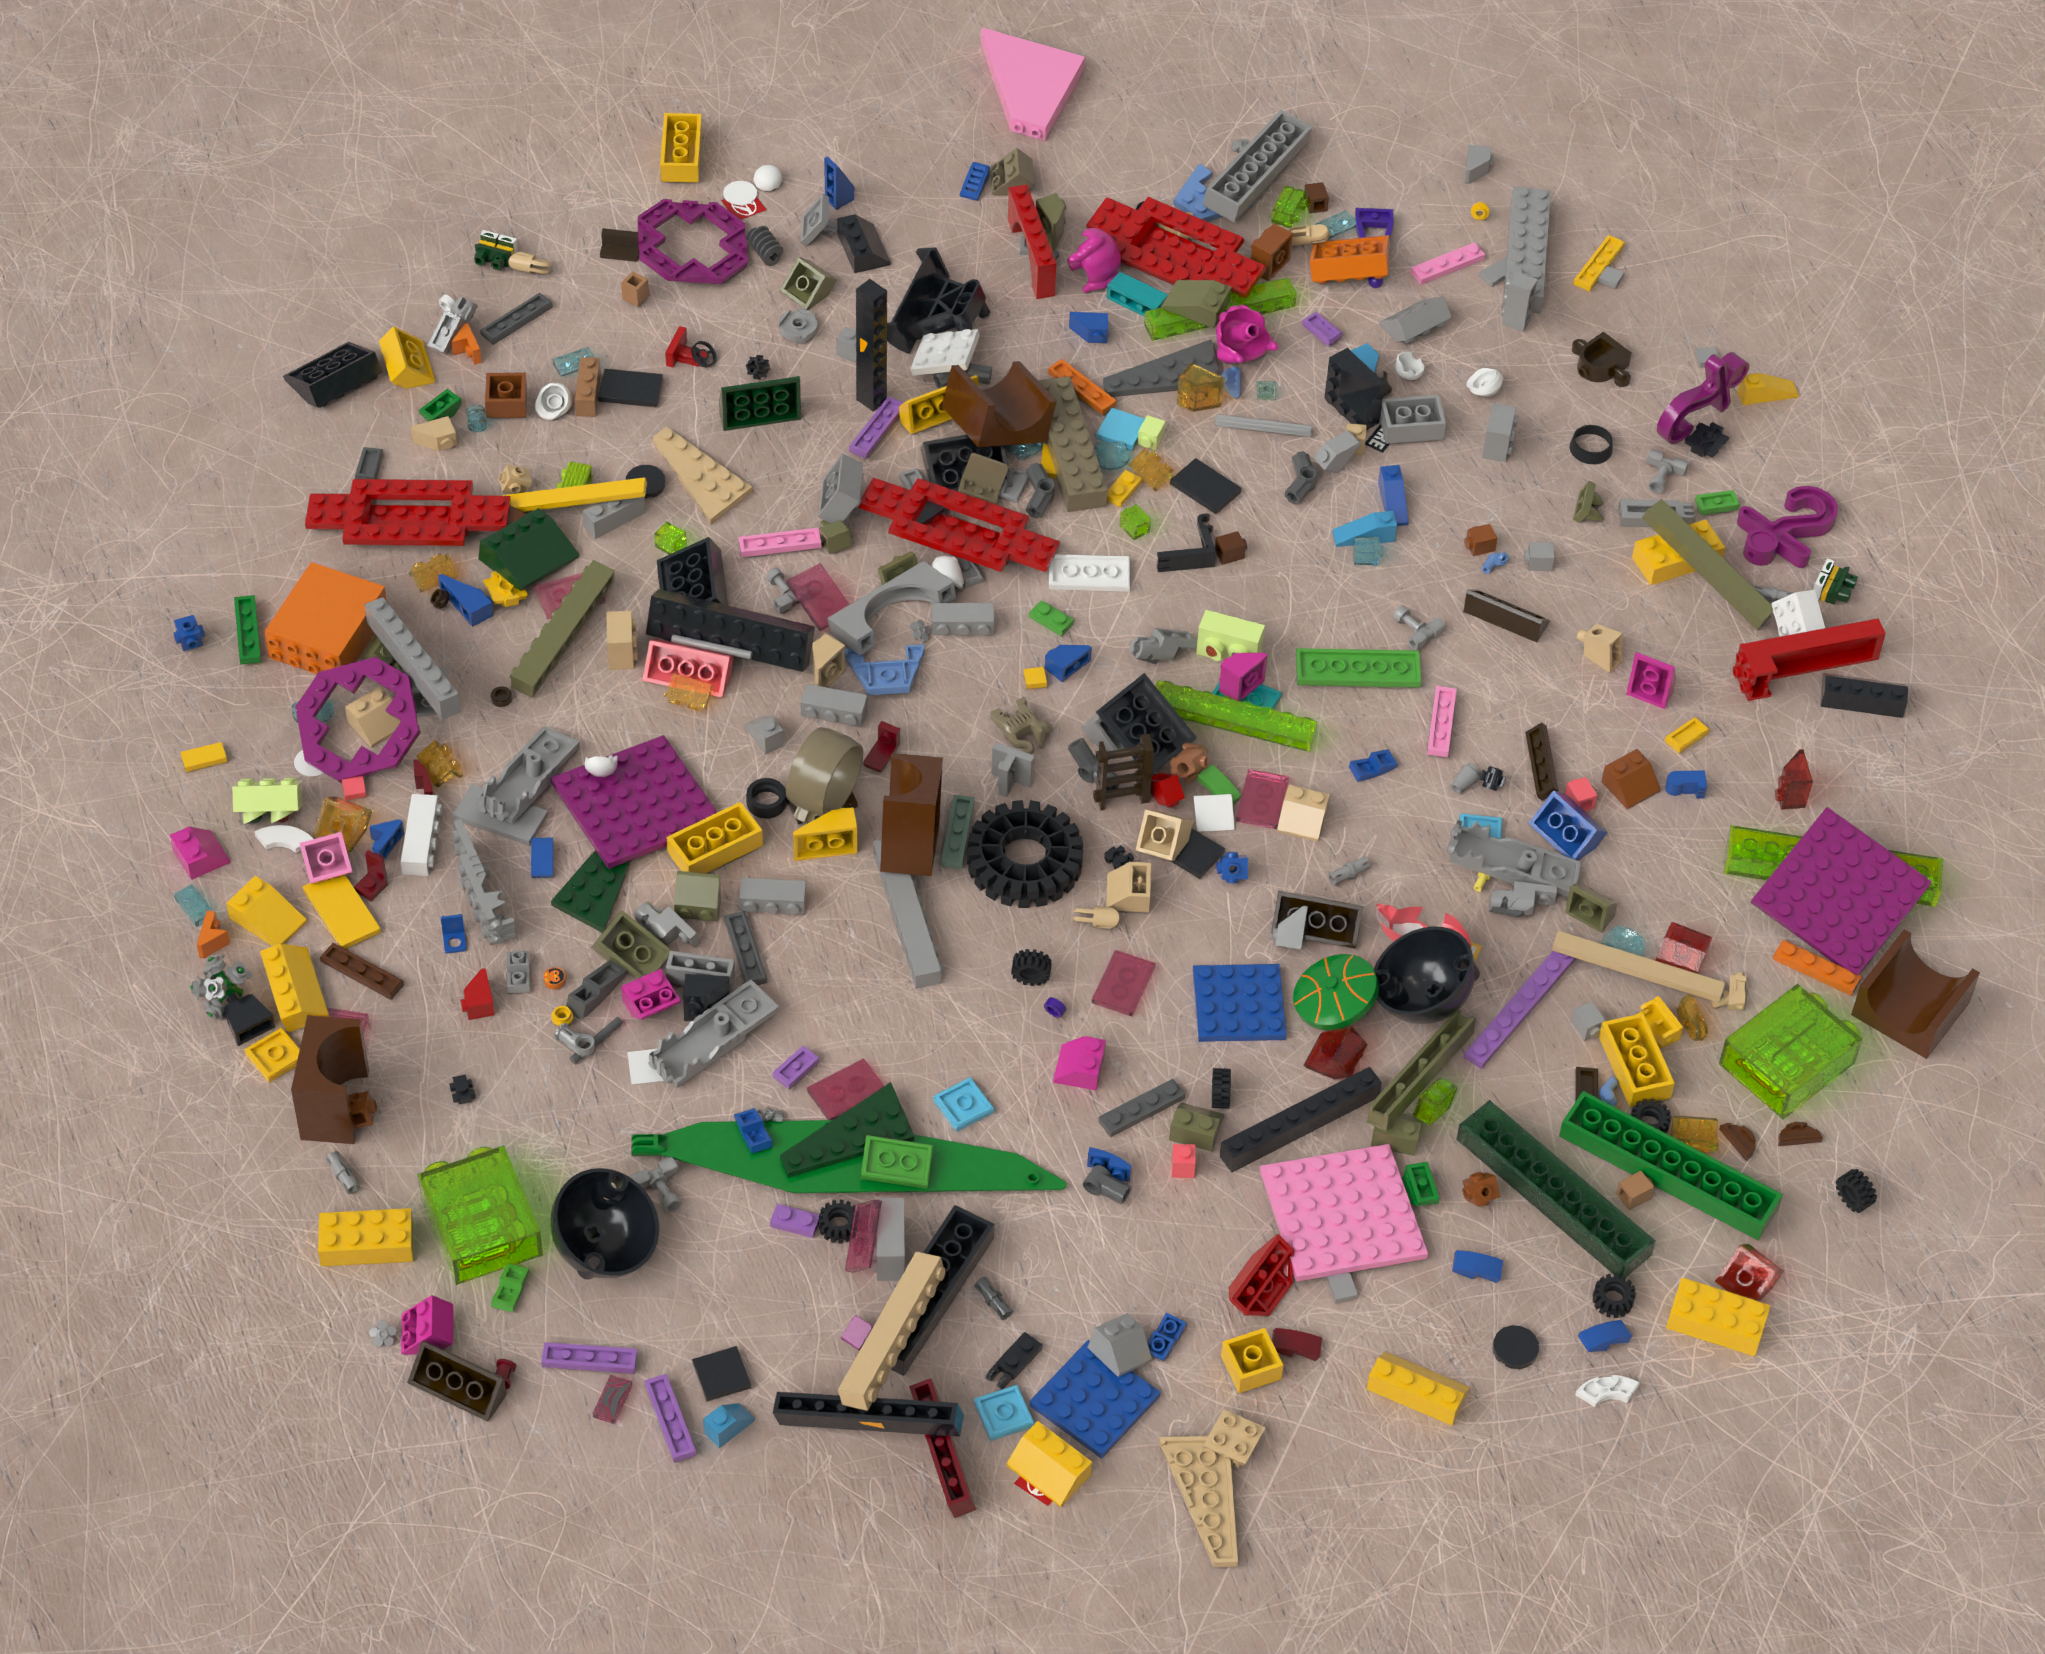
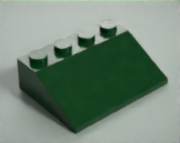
M800 376L721 387L719 415L723 431L801 420Z
M537 508L481 540L478 560L522 591L579 558V553L554 519Z

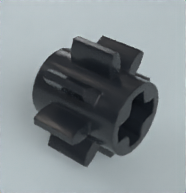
M763 355L749 357L750 360L746 364L747 375H753V379L766 378V374L771 370L768 363L769 360L763 359Z
M1489 766L1487 771L1482 770L1479 780L1483 781V787L1497 791L1498 786H1504L1506 777L1502 776L1503 770Z

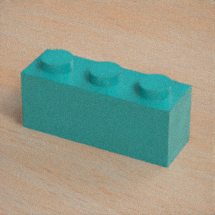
M1119 272L1107 285V299L1154 322L1166 311L1161 309L1168 294L1129 275Z

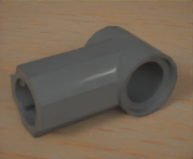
M1095 1165L1082 1183L1084 1189L1090 1194H1102L1120 1204L1126 1201L1131 1191L1130 1185L1112 1177L1110 1172L1100 1165Z

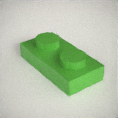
M1734 490L1701 494L1695 497V503L1700 515L1739 510L1740 506Z
M1042 600L1029 612V618L1061 637L1074 625L1073 618Z

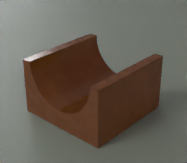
M1014 361L1007 375L999 383L985 390H981L959 365H952L942 407L977 447L1045 443L1057 401L1020 361Z
M892 753L889 796L884 795L880 872L932 876L940 826L943 757Z
M1904 929L1861 983L1851 1015L1927 1059L1970 1003L1980 972L1972 968L1966 976L1949 977L1934 971L1918 957L1911 943L1912 933Z
M307 1015L291 1087L300 1140L343 1144L355 1143L356 1136L347 1086H341V1084L356 1078H368L369 1066L361 1019Z

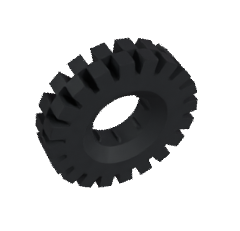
M1023 800L1012 801L1011 810H1009L1006 803L995 806V814L988 810L982 815V821L977 820L972 827V833H969L968 871L970 877L975 878L974 884L980 891L986 888L987 897L995 901L1001 895V904L1010 907L1014 899L1019 900L1018 908H1029L1030 900H1034L1036 907L1047 905V897L1056 902L1062 898L1063 891L1068 894L1074 888V881L1078 882L1081 875L1083 840L1082 836H1079L1080 830L1075 823L1070 824V817L1062 812L1057 816L1056 807L1047 804L1042 811L1040 810L1041 802L1030 800L1029 807L1024 808ZM1018 839H1031L1044 846L1046 849L1045 857L1034 864H1018L1006 857L1005 847Z

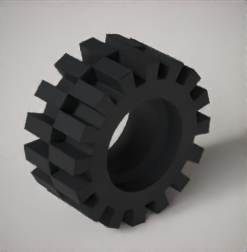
M1025 949V952L1020 950L1019 953H1015L1013 956L1011 975L1013 979H1017L1018 983L1023 981V985L1030 983V986H1034V984L1040 986L1041 983L1045 984L1050 979L1051 958L1047 954L1043 955L1044 952L1042 951L1037 953L1035 949H1033V952H1030L1029 949Z
M1213 1068L1212 1108L1230 1109L1231 1069Z
M1643 1099L1642 1103L1638 1101L1636 1106H1633L1631 1116L1643 1121L1642 1117L1652 1116L1658 1120V1123L1648 1125L1667 1134L1671 1122V1112L1666 1110L1667 1106L1665 1104L1660 1106L1661 1101L1657 1100V1103H1653L1654 1099H1650L1649 1102Z
M1851 1169L1837 1179L1835 1184H1837L1836 1190H1839L1838 1195L1843 1198L1841 1201L1843 1203L1846 1202V1206L1848 1208L1851 1207V1211L1860 1213L1877 1201V1195L1874 1194L1876 1189L1872 1188L1873 1183H1869L1868 1176L1864 1177V1173L1862 1171L1859 1172L1858 1169Z
M840 1199V1203L832 1200V1205L828 1202L825 1204V1208H821L819 1213V1229L821 1235H824V1239L828 1241L831 1238V1243L839 1240V1244H843V1239L849 1242L850 1236L853 1239L856 1237V1233L859 1232L860 1217L855 1205L851 1207V1202L847 1201L844 1204V1200ZM835 1217H844L848 1220V1223L844 1226H834L830 1221Z
M1614 1273V1277H1611V1274H1607L1606 1279L1602 1276L1596 1282L1592 1301L1595 1303L1594 1307L1596 1310L1600 1308V1314L1606 1312V1317L1610 1318V1315L1614 1314V1318H1618L1619 1314L1621 1317H1624L1626 1312L1629 1313L1631 1311L1636 1296L1635 1286H1631L1632 1282L1630 1280L1626 1282L1625 1276L1622 1275L1620 1279L1618 1274ZM1616 1291L1622 1295L1623 1299L1613 1301L1607 1298L1605 1293Z

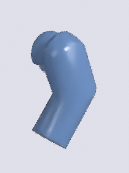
M1505 552L1489 555L1481 567L1482 572L1489 574L1493 567L1505 565L1509 561V555Z
M1610 1077L1599 1091L1601 1100L1612 1106H1616L1618 1103V1099L1615 1098L1613 1092L1618 1086V1081L1615 1078Z

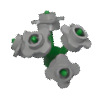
M224 954L209 957L205 963L206 968L203 970L205 978L201 979L197 976L196 981H192L190 986L191 993L195 994L196 1000H199V997H206V999L210 1000L203 1003L205 1005V1013L213 1019L219 1018L221 1020L224 1018L222 1016L224 1012L222 1002L224 999L235 992L241 997L244 990L237 987V985L243 984L245 979H250L252 976L251 971L247 970L242 962L237 961L234 963V966L226 969L227 978L223 970L226 967V963L223 961Z

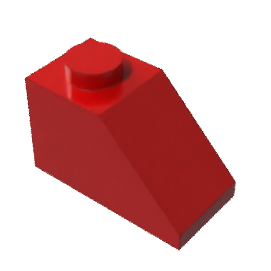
M1160 772L1152 776L1150 793L1159 805H1165L1168 808L1173 807L1185 798L1177 774Z
M482 968L463 990L464 999L460 1000L462 1012H467L468 1020L495 1015L486 968Z

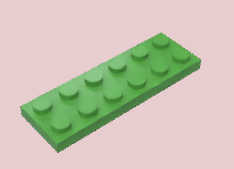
M1296 648L1297 685L1421 687L1419 651Z

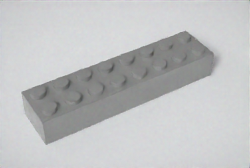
M1280 110L1206 189L1203 206L1235 223L1308 144L1312 126Z
M1513 186L1510 202L1503 299L1508 291L1505 288L1509 278L1514 276L1516 271L1536 278L1538 280L1532 313L1540 314L1544 294L1551 191Z

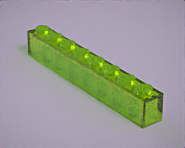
M1288 277L1255 285L1247 298L1231 292L1230 302L1224 312H1227L1232 306L1239 305L1248 306L1251 310L1261 314L1295 307L1297 292ZM1161 308L1145 311L1144 326L1152 341L1209 327Z
M1157 680L1155 686L1184 720L1307 752L1311 751L1317 732V721L1309 717H1298L1290 712L1275 711L1270 707H1260L1247 701L1233 700L1228 696H1217L1209 691L1194 690L1192 687L1175 685L1170 681Z

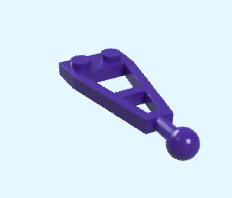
M1355 208V228L1358 238L1366 237L1363 227L1387 228L1385 236L1389 235L1391 238L1394 223L1393 209ZM1369 277L1368 283L1372 288H1379L1383 284V278Z

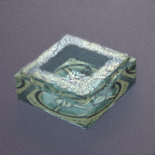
M1257 381L1256 400H1276V382Z

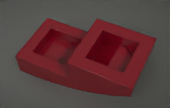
M418 759L413 760L416 789H424L425 795H433L431 780L426 769Z
M1275 1328L1272 1334V1343L1280 1354L1288 1357L1298 1354L1316 1361L1320 1357L1322 1337L1297 1330Z

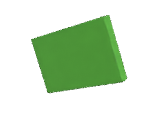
M866 1135L860 1179L927 1189L933 1145Z

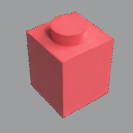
M1587 777L1574 779L1567 783L1565 794L1581 809L1588 811L1595 808L1597 794Z
M1173 1144L1171 1178H1194L1196 1164L1195 1145Z

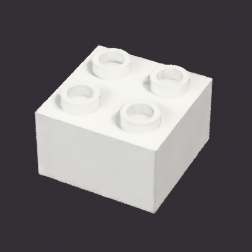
M1815 590L1796 592L1771 603L1780 637L1825 628Z

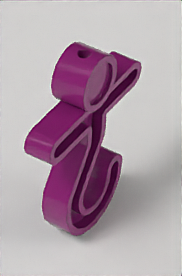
M1734 352L1727 353L1722 359L1712 354L1705 362L1706 380L1700 386L1680 393L1669 403L1658 421V435L1670 444H1677L1690 435L1694 428L1691 423L1684 419L1686 415L1709 405H1712L1720 412H1724L1731 403L1730 389L1735 388L1743 381L1749 371V363Z
M1796 487L1787 492L1784 503L1785 509L1796 512L1802 508H1809L1817 514L1785 516L1772 522L1749 506L1741 507L1737 518V525L1749 533L1743 550L1744 557L1750 563L1762 566L1770 564L1777 553L1798 568L1806 567L1811 550L1796 538L1816 537L1828 533L1833 528L1837 517L1838 506L1835 499L1828 492L1818 487Z

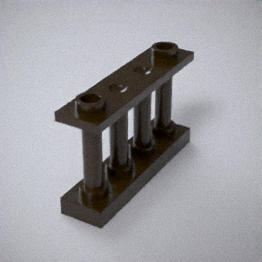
M1149 734L1141 735L1140 744H1137V747L1106 751L1104 742H1099V751H1096L1098 763L1096 790H1093L1094 802L1099 804L1100 811L1105 810V799L1135 794L1139 796L1141 804L1150 803L1154 749ZM1139 756L1136 760L1108 764L1110 759ZM1138 769L1132 774L1107 777V773ZM1137 782L1131 787L1106 790V786Z

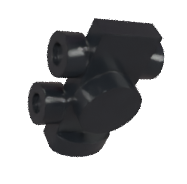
M1121 845L1117 849L1113 846L1104 853L1105 861L1108 864L1112 862L1114 869L1132 862L1134 856L1131 853H1128L1126 856L1123 855L1125 848Z
M466 1074L452 1077L453 1083H449L451 1092L456 1091L455 1094H452L453 1102H458L459 1105L472 1102V1099L476 1098L474 1089L469 1090V1088L473 1087L472 1080L467 1079Z

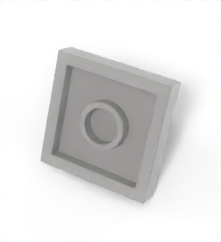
M824 194L802 215L801 243L806 246L822 230L833 235L837 229V224L828 220L829 197Z

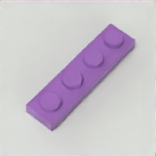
M888 396L851 443L849 452L867 459L899 418V406L904 402Z
M544 1342L541 1364L542 1367L635 1374L637 1349Z
M667 1374L644 1380L646 1391L673 1463L696 1456V1450Z

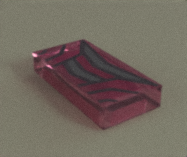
M610 1375L593 1411V1418L615 1424L632 1388V1381Z

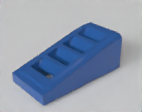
M972 162L962 186L960 197L978 201L990 177V166Z

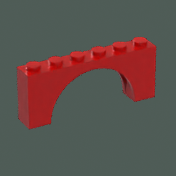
M1028 185L1009 187L1008 223L1012 233L1023 232L1029 253L1032 288L1036 299L1054 297L1057 263Z

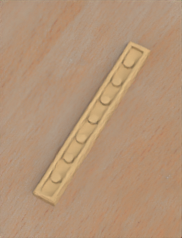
M1561 931L1557 932L1552 951L1718 1003L1725 982Z

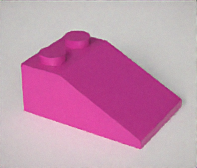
M1636 652L1626 695L1665 709L1673 694L1676 683L1675 667Z

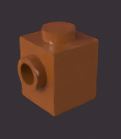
M1486 524L1468 529L1464 543L1465 547L1470 550L1474 557L1494 552L1498 538L1491 525Z

